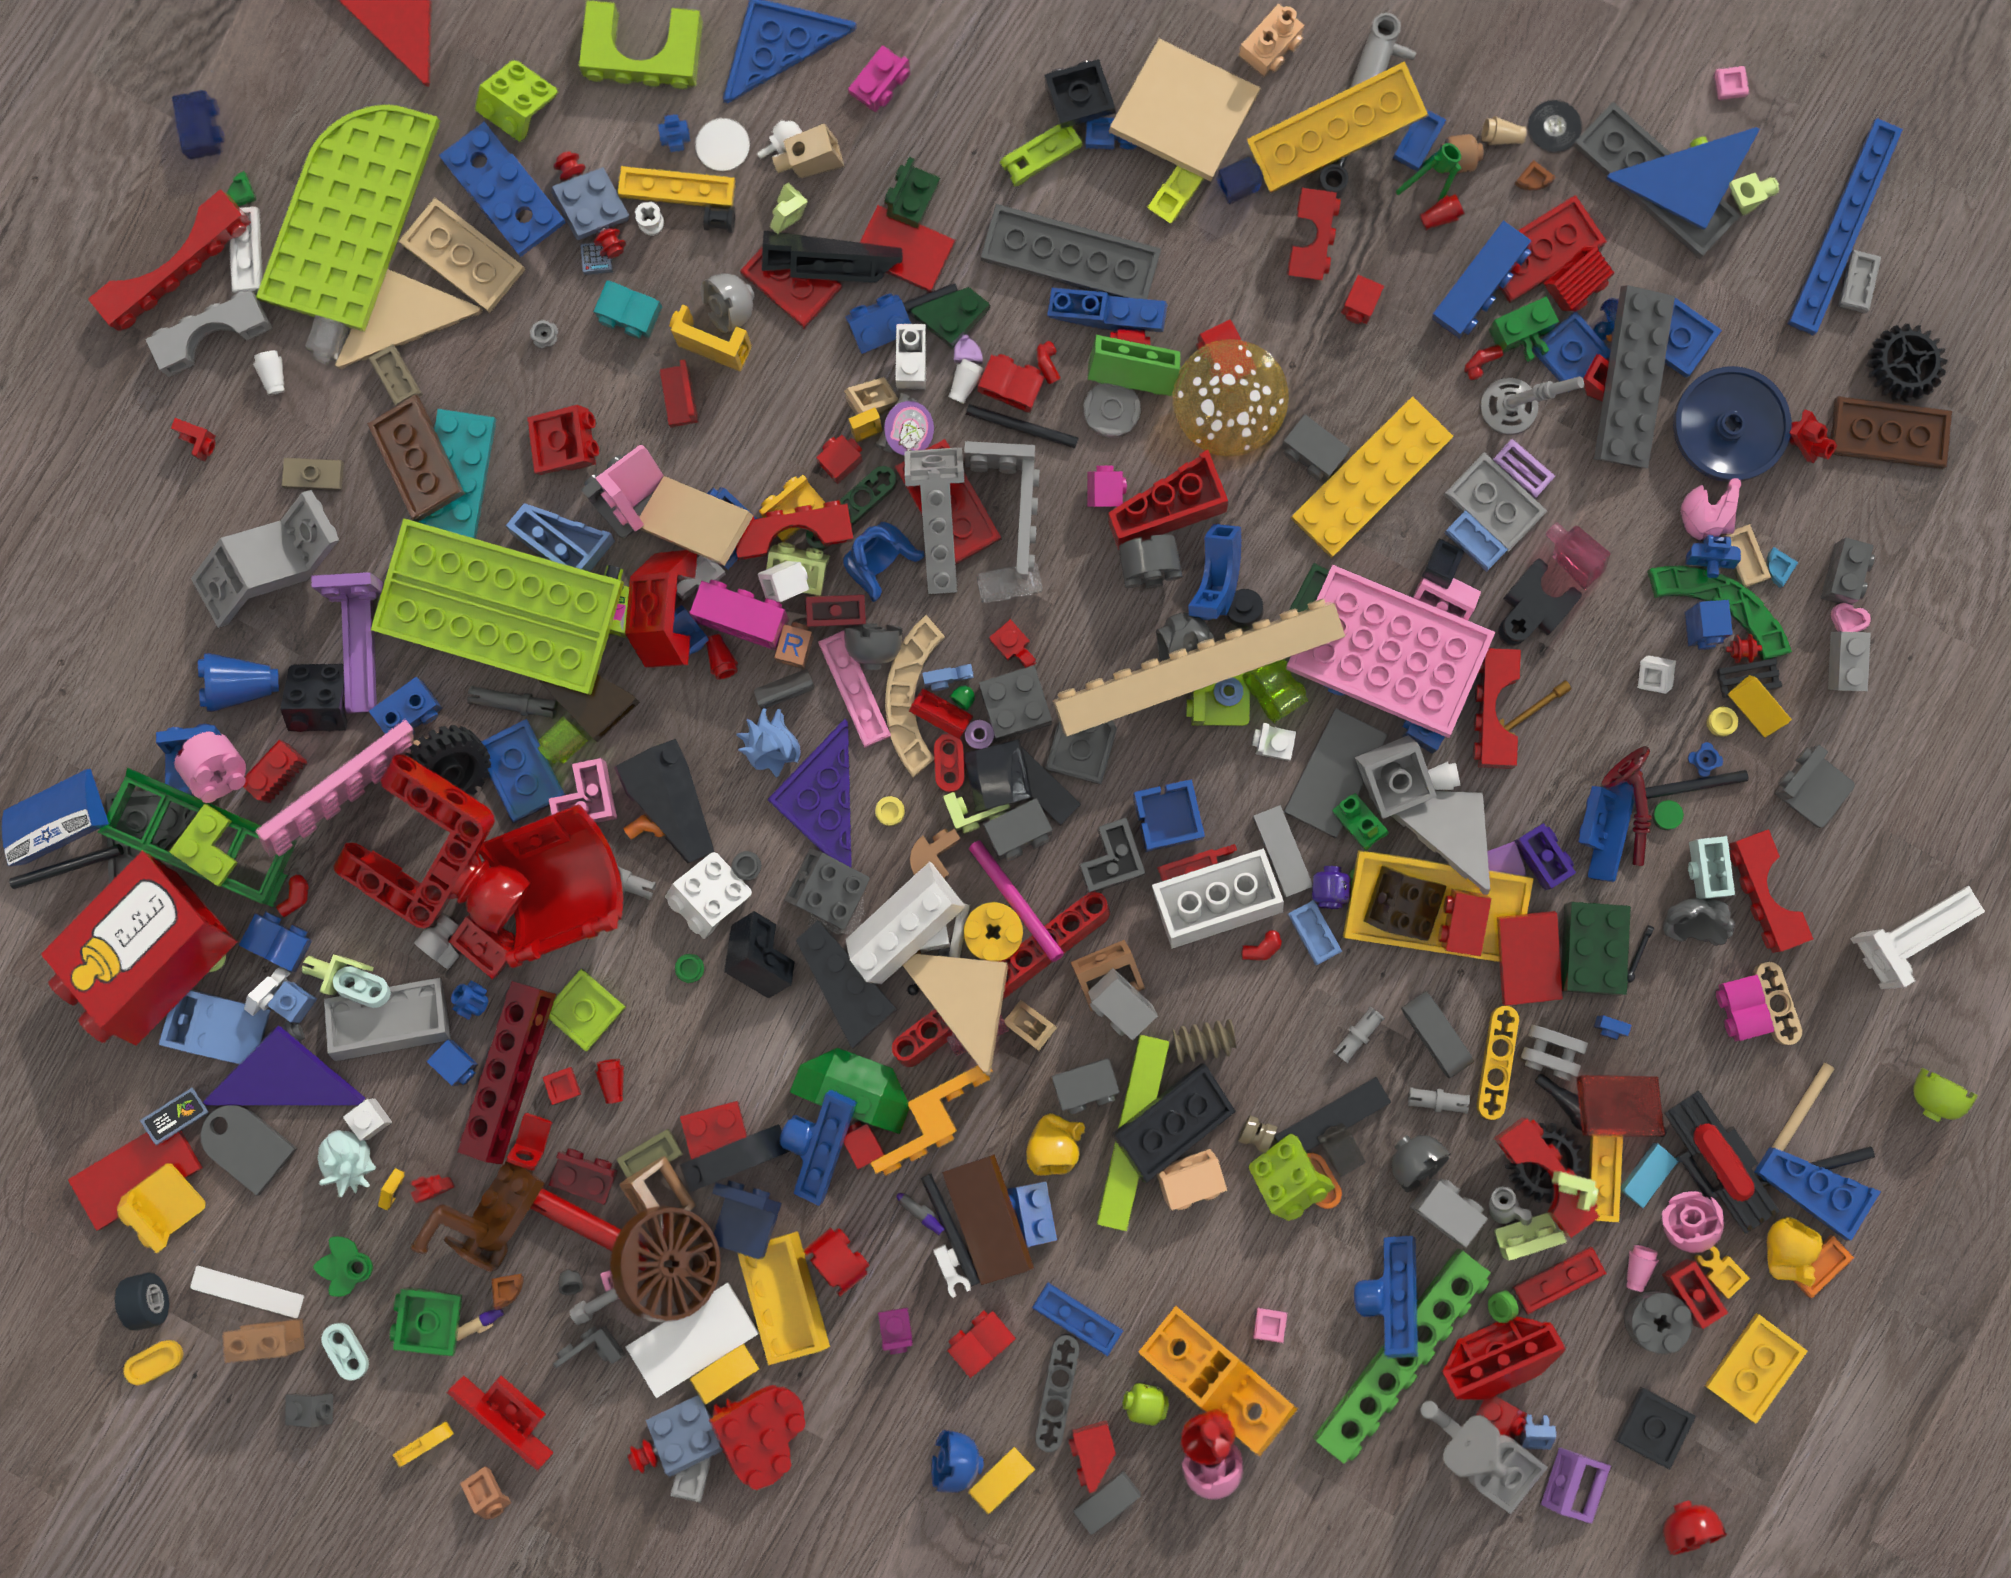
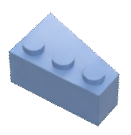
M525 503L506 524L511 535L543 559L589 572L615 542L610 532L597 530L581 522L565 519L557 514Z

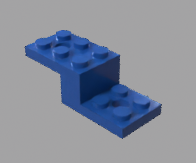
M485 122L481 123L439 155L448 169L492 224L494 223L519 257H522L566 223L513 153L510 154ZM485 156L487 163L482 168H475L472 165L474 158ZM523 210H529L533 215L529 222L521 223L517 219L518 214Z

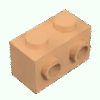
M1211 1149L1177 1160L1157 1175L1164 1200L1171 1210L1186 1209L1194 1202L1202 1199L1211 1200L1218 1197L1220 1193L1227 1191L1218 1158Z

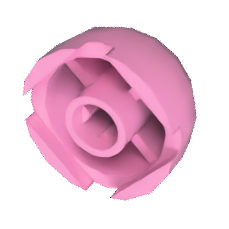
M1683 1192L1672 1197L1669 1200V1205L1662 1212L1663 1228L1671 1244L1682 1251L1701 1253L1711 1249L1721 1238L1724 1228L1723 1213L1718 1202L1712 1197L1710 1200L1702 1196L1700 1192Z
M1232 1444L1227 1457L1219 1464L1212 1466L1200 1465L1187 1458L1186 1454L1182 1462L1183 1474L1190 1489L1200 1497L1210 1500L1229 1496L1237 1489L1243 1475L1242 1455L1234 1444Z

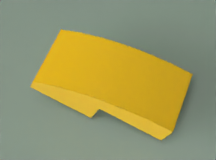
M742 1344L690 1378V1381L706 1405L757 1372L759 1368L745 1345Z
M1014 1447L968 1493L989 1515L1035 1469Z

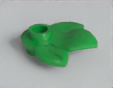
M342 1236L330 1237L329 1247L332 1254H328L317 1261L313 1269L321 1277L331 1281L329 1285L330 1296H345L352 1292L357 1283L363 1282L371 1276L373 1263L369 1256L359 1253L354 1241ZM356 1262H360L363 1265L361 1273H357L354 1270Z

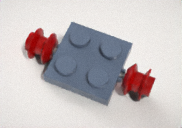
M568 151L560 154L556 158V163L553 167L555 170H562L559 179L565 182L552 186L551 193L576 240L599 233L594 244L596 246L602 245L601 257L607 255L609 259L621 255L626 241L618 240L617 237L620 235V230L611 229V227L627 222L629 214L606 171L602 167L582 175L586 167L584 164H577L580 158L578 153Z
M697 1395L646 1420L654 1444L652 1445L650 1442L642 1440L641 1448L636 1449L634 1446H630L631 1453L627 1454L632 1469L634 1471L639 1470L644 1474L646 1465L650 1464L654 1468L657 1467L659 1456L666 1475L670 1477L723 1451L709 1419L736 1404L737 1401L732 1403L728 1398L726 1399V1406L723 1408L715 1404L713 1415L710 1416L707 1406L700 1396Z

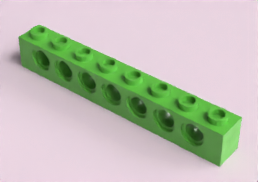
M1457 1248L1417 1300V1328L1425 1325L1429 1329L1427 1339L1417 1341L1418 1356L1411 1357L1407 1364L1400 1365L1397 1362V1358L1385 1356L1384 1343L1314 1434L1313 1439L1343 1464L1348 1459L1350 1461L1354 1460L1362 1449V1446L1359 1445L1366 1435L1371 1437L1380 1426L1379 1418L1384 1412L1389 1413L1397 1404L1399 1399L1396 1396L1402 1388L1408 1389L1417 1377L1415 1371L1421 1364L1425 1366L1435 1354L1434 1346L1439 1340L1445 1341L1453 1330L1451 1324L1457 1316L1462 1318L1470 1309V1299L1475 1293L1480 1294L1487 1287L1490 1281L1487 1277L1490 1275V1272L1463 1250ZM1457 1278H1462L1465 1282V1289L1459 1294H1454L1451 1288L1452 1282ZM1445 1302L1447 1305L1446 1314L1443 1317H1435L1433 1313L1435 1304ZM1384 1373H1390L1393 1377L1391 1386L1384 1389L1380 1388L1378 1384L1379 1377ZM1366 1397H1372L1375 1402L1374 1408L1369 1412H1362L1360 1409L1361 1401ZM1347 1421L1356 1423V1431L1351 1436H1345L1341 1431L1343 1424Z

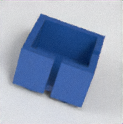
M1192 779L1165 785V794L1160 795V786L1133 793L1138 821L1144 820L1145 822L1140 825L1145 852L1203 840L1205 837Z

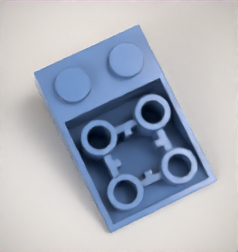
M191 989L167 1014L159 1045L240 1064L262 1042L271 1010L260 1009L252 1016L244 1010L245 1003Z

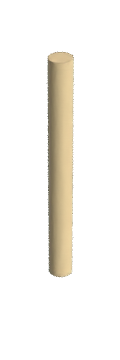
M1823 1063L1771 1148L1781 1151L1785 1150L1834 1071L1831 1065Z

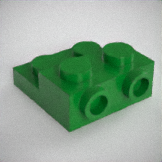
M402 1288L400 1293L396 1294L394 1301V1311L398 1312L397 1322L392 1324L390 1331V1341L394 1342L393 1350L454 1356L463 1295L435 1292V1290Z

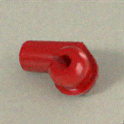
M1047 341L1043 345L1040 343L1036 349L1038 367L1048 385L1061 378L1050 359L1057 352L1051 341Z
M293 875L289 879V898L276 906L278 912L284 918L307 902L309 885L302 875Z
M1270 930L1265 933V939L1258 946L1242 945V960L1270 959L1282 945L1280 934L1275 930Z

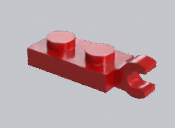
M440 1175L425 1178L422 1176L411 1182L412 1187H415L416 1190L410 1193L414 1202L420 1203L435 1198L455 1188L451 1177L441 1178Z

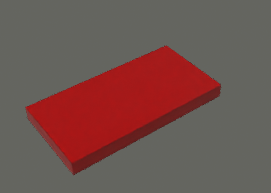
M1576 195L1518 230L1532 240L1528 248L1532 252L1522 266L1517 263L1512 269L1511 273L1514 276L1504 289L1499 288L1510 304L1547 281L1552 274L1556 273L1583 247H1597L1599 249L1607 243Z
M946 439L925 450L950 448ZM904 461L896 465L895 469L905 485ZM965 473L963 483H950L955 565L1001 540L998 530ZM920 485L905 486L922 515Z
M182 1131L158 1146L155 1145L146 1132L69 1178L68 1181L96 1231H99L119 1219L117 1208L121 1197L165 1164L170 1163L174 1165L185 1179L203 1167Z

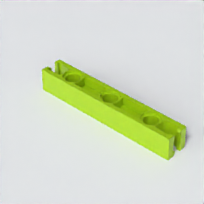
M1139 1035L1118 1128L1157 1098L1170 1041ZM1116 1140L1097 1224L1127 1231L1139 1176Z

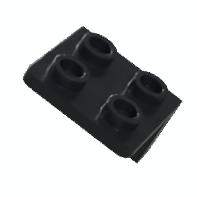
M294 664L288 668L280 708L288 731H346L348 721L342 705L344 694L343 664Z

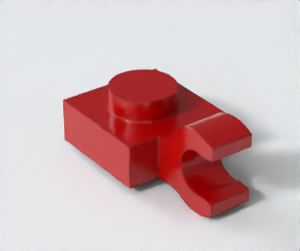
M1011 619L989 637V641L1007 661L1015 656L1025 668L1036 664V659L1024 648L1030 643V640Z

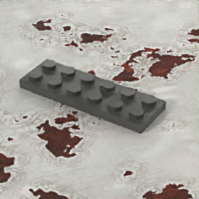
M1614 102L1606 108L1573 144L1580 153L1606 176L1609 173L1672 154ZM1620 187L1699 259L1741 216L1722 199L1706 229L1703 230Z
M996 204L982 250L981 261L1090 291L1107 292L1109 296L1148 299L1161 248Z
M1629 285L1621 286L1594 455L1596 460L1636 468L1649 467L1675 300L1673 295Z

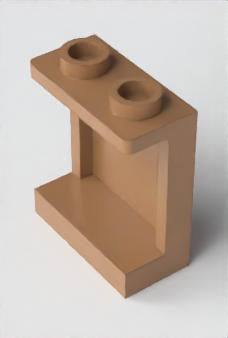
M303 1319L248 1324L240 1326V1330L224 1332L225 1363L283 1357L305 1349Z

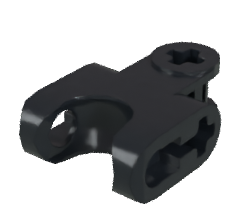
M1540 558L1531 564L1503 598L1513 607L1498 628L1500 639L1507 645H1519L1536 628L1548 636L1582 597V593L1575 587H1571L1559 597L1547 595L1541 587V578L1547 571L1548 565ZM1515 624L1520 627L1516 634L1512 632Z

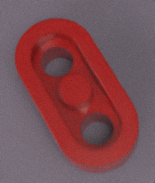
M949 733L943 734L934 744L935 780L937 786L942 791L952 793L958 791L963 786L965 780L963 743L960 739ZM945 745H953L955 748L952 754L944 753L943 748ZM946 774H954L956 777L955 781L947 783L944 780Z

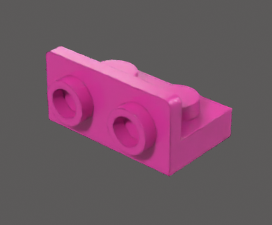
M882 45L848 88L849 94L876 113L880 106L885 107L890 102L893 96L892 91L898 84H904L910 75L909 59L905 56L902 59Z

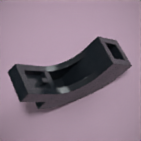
M780 1124L680 1164L690 1193L790 1152L779 1143L782 1132Z

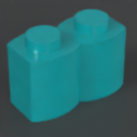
M607 280L593 312L599 318L598 322L612 329H614L615 325L623 327L626 334L640 339L641 336L650 337L663 306L660 301Z

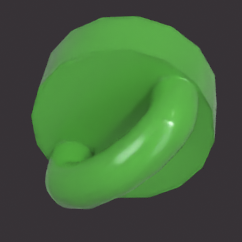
M1505 1290L1493 1294L1488 1300L1489 1313L1497 1322L1506 1323L1518 1316L1517 1301L1509 1291Z

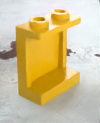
M682 305L679 312H674L669 326L672 328L671 332L679 347L741 372L752 348L746 330L735 327L728 342L694 328V320L687 306Z

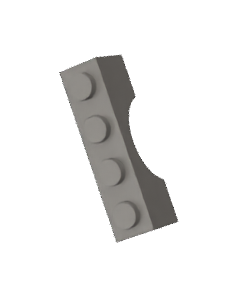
M250 290L234 294L231 300L225 303L212 304L205 309V312L197 316L184 317L179 321V324L171 328L158 329L152 334L153 336L145 340L159 370L170 377L194 365V356L198 344L205 336L219 330L233 331L247 341L273 328L261 302Z

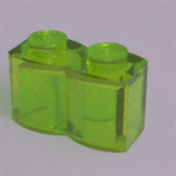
M1285 659L1256 668L1242 675L1246 686L1259 700L1264 713L1274 724L1308 702L1304 686L1292 677L1290 671L1286 670L1288 662Z
M563 716L537 740L541 744L537 749L554 765L558 761L563 765L588 742V739Z

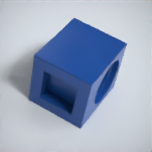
M446 1040L426 1061L451 1086H458L460 1083L464 1086L476 1074L473 1069L478 1065L454 1040Z

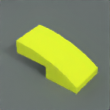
M1177 165L1167 182L1163 183L1147 208L1172 224L1204 178Z

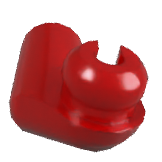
M1494 345L1478 350L1465 364V373H1468L1470 380H1477L1483 376L1482 365L1502 358L1503 350L1501 346Z

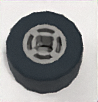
M155 1273L135 1275L119 1282L115 1292V1309L123 1326L129 1330L138 1331L159 1326L165 1321L169 1312V1295L164 1282Z

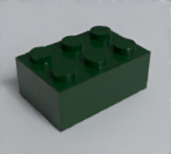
M1583 902L1564 904L1561 962L1562 992L1627 995L1631 906Z

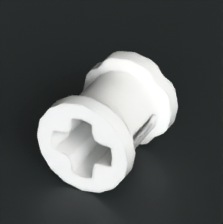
M653 202L641 203L635 210L636 220L640 229L647 235L658 234L664 227V219L660 214L659 207ZM647 216H648L649 218H652V217L655 218L653 221H651L650 219H647V220L645 221V217H647Z

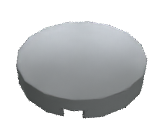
M1099 383V385L1092 388L1084 402V418L1088 426L1096 434L1106 438H1119L1128 434L1137 425L1141 413L1140 400L1132 389L1107 383Z

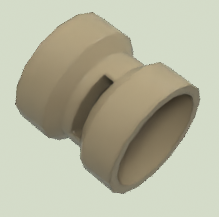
M1249 1115L1238 1141L1245 1145H1255L1257 1150L1266 1153L1273 1141L1277 1126L1270 1123L1263 1124L1259 1122L1258 1118Z

